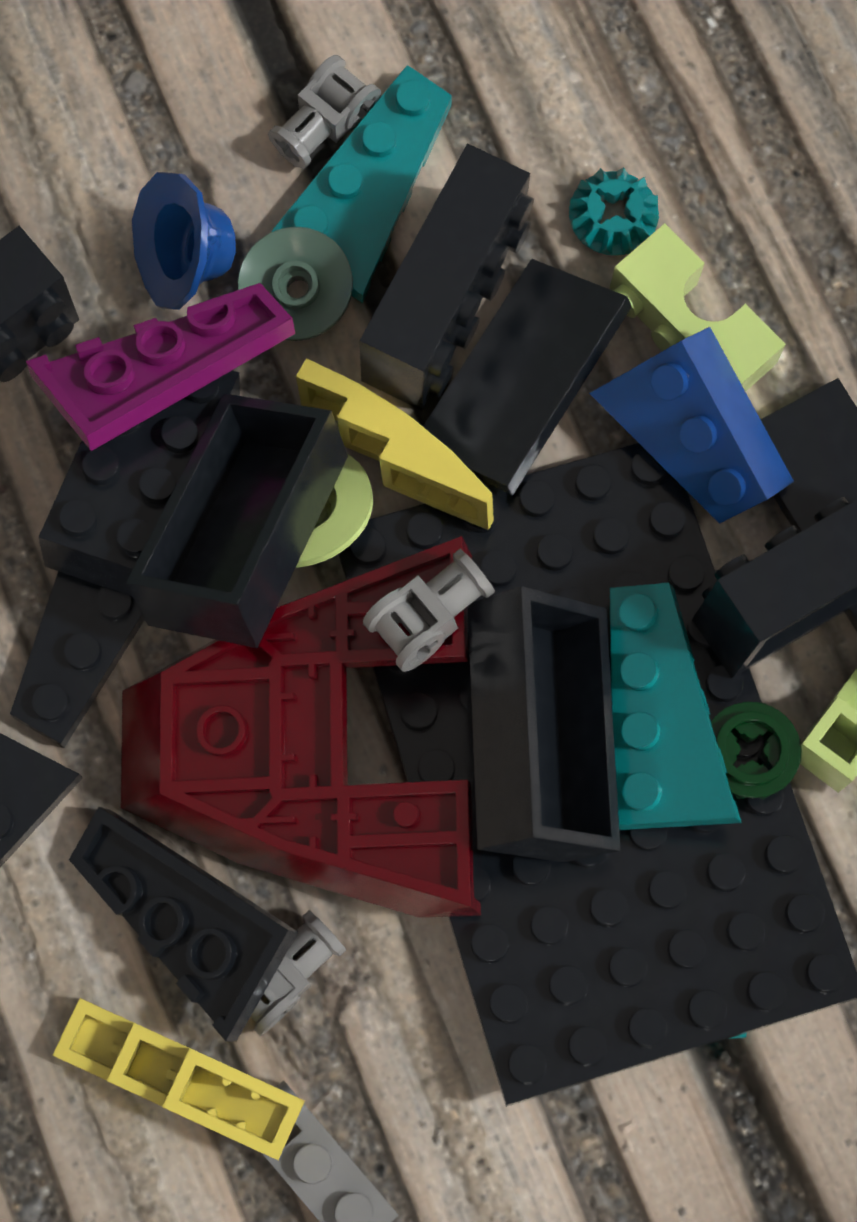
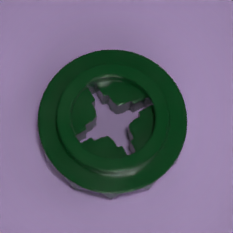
M742 702L725 708L713 718L711 724L717 745L721 749L727 770L726 776L731 793L737 799L747 797L764 800L770 795L786 788L799 768L802 751L800 738L794 725L782 712L767 704ZM767 734L769 738L765 742V747L760 754L766 763L760 766L757 762L751 760L745 765L741 764L736 768L734 764L741 751L740 745L736 742L737 738H742L750 744L756 739L761 740Z

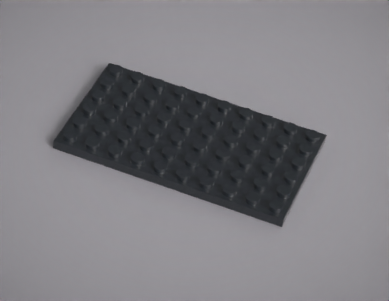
M639 443L527 474L513 495L491 485L486 486L492 492L494 521L489 530L427 504H421L369 519L360 536L348 548L338 554L347 581L462 536L472 555V560L495 590V593L491 596L523 586L606 608L610 679V588L670 583L675 590L695 659L694 665L699 683L704 691L710 711V721L718 713L731 705L742 702L762 703L750 668L731 678L692 619L704 601L701 596L702 592L717 582L714 576L715 569L687 491ZM480 596V597L477 598L475 601L480 600V599H483V598H485V597ZM468 607V662L421 664L406 672L401 671L397 665L372 667L407 782L468 780L471 783L474 898L481 903V915L453 916L448 918L506 1107L857 999V971L790 783L786 788L770 795L764 800L747 797L737 799L731 793L733 800L736 802L742 823L619 830L621 851L569 862H559L477 850ZM766 734L761 740L756 739L750 744L742 738H737L736 742L740 745L741 751L737 756L734 766L738 768L741 764L745 765L751 760L757 762L760 766L764 765L766 762L761 758L760 754L769 736Z

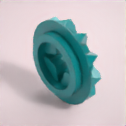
M624 167L618 171L605 172L600 168L593 176L585 181H580L570 200L569 220L577 238L595 252L611 256L629 254L652 235L657 228L659 221L658 195H654L649 189L645 177L638 179L628 174ZM625 197L628 198L624 210V215L627 218L623 219L615 215L610 220L606 219L600 224L606 207L603 201L606 200L611 204H615Z

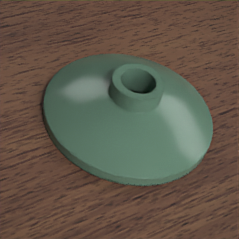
M306 227L282 228L261 238L245 256L238 277V290L261 283L293 318L295 334L287 338L286 340L288 341L308 340L331 329L347 310L353 290L352 271L343 250L327 235ZM299 280L308 284V291L304 296L293 298L288 294L289 286L293 282Z

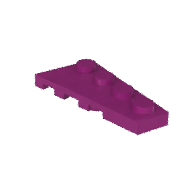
M258 283L189 306L187 308V316L170 322L158 321L157 318H153L133 325L135 329L134 334L104 344L97 337L76 344L77 353L51 362H49L46 354L28 360L26 363L33 380L92 451L295 334L293 318L265 287Z

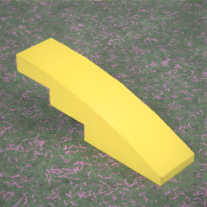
M306 358L296 375L301 406L332 410L334 419L338 421L339 432L344 446L380 462L384 487L489 530L494 521L492 492L451 449L407 413L366 387Z
M79 998L52 1055L276 1160H279L305 1100Z

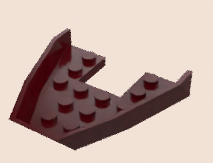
M460 536L276 608L258 648L213 640L123 690L120 808L238 864L418 918L480 916L481 903L474 898L471 783L468 780L348 785L347 668L394 666L398 657L377 631L370 632L363 625L366 613L385 595L404 587L416 576H419L425 584L454 562L453 554L457 550L461 549L472 559V555L463 537ZM467 607L454 617L458 629L448 636L440 648L422 664L468 662ZM398 623V626L403 630V632L407 636H411V634L406 630V628L401 623Z

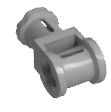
M339 55L329 57L317 68L310 78L308 85L298 94L299 110L282 127L274 126L268 133L270 141L278 152L296 167L305 169L311 162L310 155L327 137L337 143L349 130L355 129L380 99V89L374 84L366 86L345 68V60Z
M461 549L453 554L454 562L425 584L419 576H416L404 587L398 588L381 598L372 606L363 619V625L370 632L377 631L398 656L396 658V665L401 671H410L430 658L440 648L444 640L458 629L454 617L480 596L488 598L495 593L493 586L483 572ZM398 623H401L411 636H407L398 626Z
M310 910L302 916L304 923L296 930L298 934L264 992L270 1003L266 1005L260 999L251 1015V1018L256 1022L254 1030L259 1036L268 1032L301 999L300 996L311 987L307 979L333 954L341 956L346 951V948ZM316 942L298 960L294 961L310 944Z

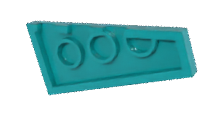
M407 65L271 231L274 232L288 227H306L317 230L334 240L343 250L351 267L353 276L352 296L361 303L365 300L379 262L383 260L401 213L405 211L420 170L425 166L452 106V95Z
M670 583L610 588L611 690L619 830L742 823L736 802L731 794L726 776L727 770L721 749L716 742L709 717L710 711L704 691L699 683L694 665L695 659L674 588Z

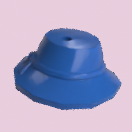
M157 172L140 190L132 217L134 257L144 286L155 305L162 309L180 310L196 294L198 286L202 282L223 276L231 268L236 253L235 232L230 218L224 211L214 205L204 203L202 192L185 174Z

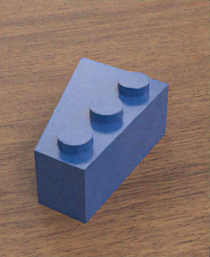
M711 327L679 341L589 393L719 524L768 500L794 482Z

